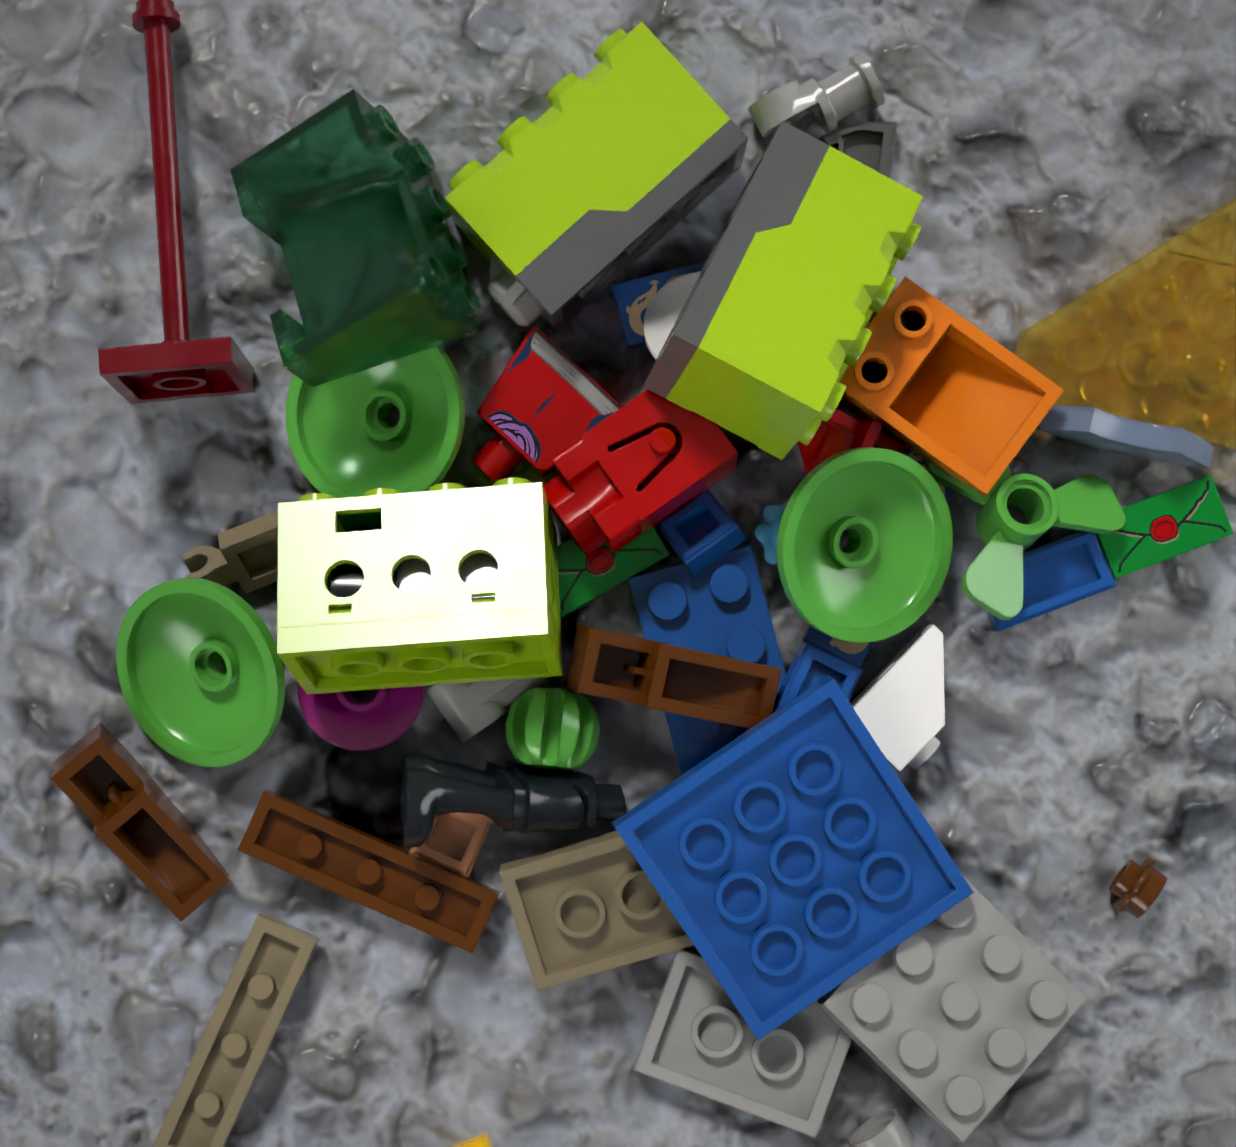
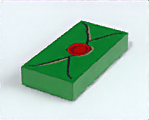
M1211 475L1123 507L1122 510L1126 517L1123 527L1113 534L1097 533L1114 579L1234 534Z
M654 527L646 533L639 535L615 554L605 543L588 556H585L572 538L557 546L560 619L628 581V578L635 577L668 558L669 553Z

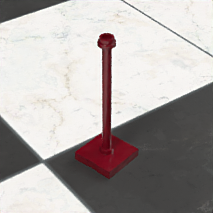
M138 0L136 2V11L132 14V26L136 31L144 33L164 342L98 349L99 373L130 404L256 393L254 367L231 336L190 340L170 33L178 30L181 26L180 14L175 10L172 0Z

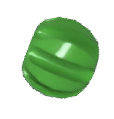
M531 688L522 692L510 706L505 723L507 744L515 760L531 768L577 770L585 766L593 756L600 737L599 716L591 699L582 693L566 689Z

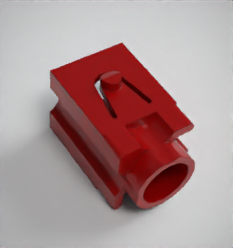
M646 389L552 457L551 461L556 468L557 476L544 484L543 487L550 509L585 556H588L605 543L615 554L639 535L646 533L653 527L655 528L734 472L738 452L716 423Z

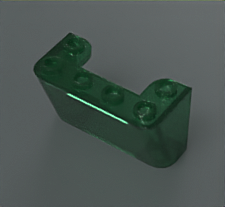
M354 89L230 169L243 217L282 247L303 325L281 309L270 315L283 367L313 387L479 333L481 328L479 317L484 314L479 297L466 282L462 268L467 265V258L459 242L449 231L446 219L451 217V213L444 196L434 186L430 173L436 169L430 152L418 138L414 137L408 140L400 132L396 121L384 106L378 105L374 108Z

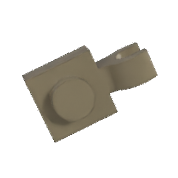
M276 510L217 534L220 549L212 546H199L182 555L183 562L190 572L185 578L206 579L221 584L224 587L238 581L245 594L277 582L278 512Z

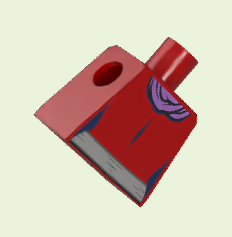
M534 326L477 411L478 416L496 434L471 461L494 483L507 478L523 460L532 466L542 477H546L556 470L551 461L552 457L578 440L581 435L622 406L544 333Z

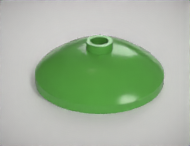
M383 317L353 319L323 334L312 344L300 360L293 374L287 394L286 430L293 456L305 477L319 492L336 498L363 496L366 491L375 488H391L401 493L428 491L431 486L438 484L450 469L458 453L464 431V395L458 374L450 358L428 334L413 325L395 319ZM396 406L400 412V419L397 425L392 427L388 415L391 408Z
M860 447L845 450L827 458L812 469L799 483L785 507L780 522L777 538V564L782 586L791 605L813 628L823 634L843 641L856 643L875 642L892 637L907 629L932 605L944 584L949 570L953 549V528L947 501L932 475L918 462L902 453L883 448ZM846 530L848 541L845 547L840 549V537L843 531Z
M192 577L177 578L154 586L144 592L131 605L119 630L116 647V665L125 701L143 731L167 753L184 762L203 767L232 765L254 754L263 747L274 733L281 718L285 699V678L282 660L277 655L276 643L258 613L242 597L223 585L210 580Z

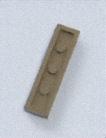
M264 912L258 914L152 1147L226 1146L317 946L319 937Z

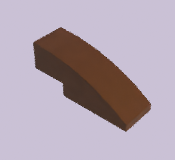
M578 624L564 687L579 693L750 729L772 714L782 669Z
M101 722L52 763L50 779L94 823V833L180 921H183L230 881L229 874L183 814L128 750Z

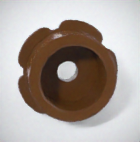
M1147 858L1143 861L1142 865L1130 859L1117 873L1109 886V891L1116 895L1113 903L1116 910L1121 911L1125 909L1136 918H1139L1156 900L1167 881V877L1153 867L1154 859Z

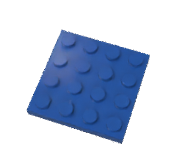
M829 675L612 822L628 849L758 1040L974 893L837 682Z

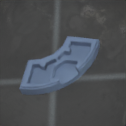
M1053 405L1036 428L1053 436L1088 447L1135 458L1192 467L1210 468L1214 446L1210 445V442L1184 428L1135 421L1107 413L1095 407Z

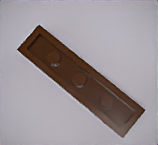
M270 790L263 791L238 848L240 852L472 954L500 893L496 889L409 853L407 850Z

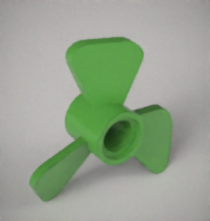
M925 459V469L937 483L981 504L976 517L978 533L986 545L963 573L962 588L970 601L1001 620H1011L1021 611L1023 607V551L1028 549L1051 526L1098 534H1113L1123 527L1126 521L1125 514L1111 486L1104 479L1095 475L1078 477L1053 490L1045 480L1036 475L1021 473L1012 476L1008 466L988 494L984 496ZM1007 505L1019 508L1024 513L1027 524L1015 521L1010 516Z

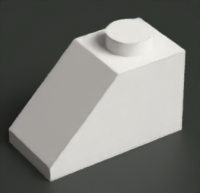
M934 624L924 625L850 701V704L891 767L897 771H901L907 764L913 769H917L936 751L941 743L935 735L945 726L943 633Z

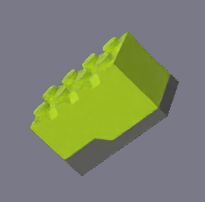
M642 21L628 34L623 29H619L611 34L594 53V57L600 64L585 77L579 78L574 72L563 77L549 91L545 98L552 107L536 121L531 122L526 116H522L514 121L497 140V143L503 150L487 165L483 166L477 159L472 160L459 170L448 184L452 192L445 197L453 221L490 262L489 293L518 326H529L535 319L540 317L556 334L741 168L748 137Z
M782 120L741 192L643 387L688 411L699 414L781 460L784 459L798 441L807 446L814 437L822 420L827 422L836 410L846 389V386L840 383V380L848 365L853 367L856 364L872 334V331L865 327L873 311L875 313L880 312L897 281V278L891 275V272L898 259L901 261L905 259L918 237L922 226L912 220L923 196Z

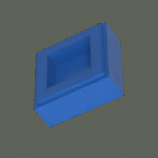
M709 489L657 525L666 541L693 576L746 540L739 526Z

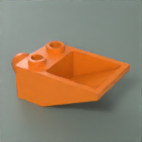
M906 276L872 322L867 323L865 328L872 331L870 339L853 367L848 365L840 380V383L846 386L840 400L842 405L860 418L879 421L882 424L880 432L906 445V448L984 496L988 494L1064 392V389ZM907 312L921 322L924 327L918 331H909L902 326L900 317L903 313ZM870 362L879 363L878 368L886 372V377L879 383H870L863 378L861 373L862 367Z

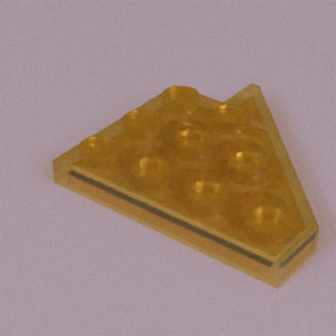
M1236 198L1015 337L1012 353L1064 389V392L1054 405L1095 407L1107 413L1135 421L1184 428L1207 440L1212 446L1236 451V252H1234L1236 246Z

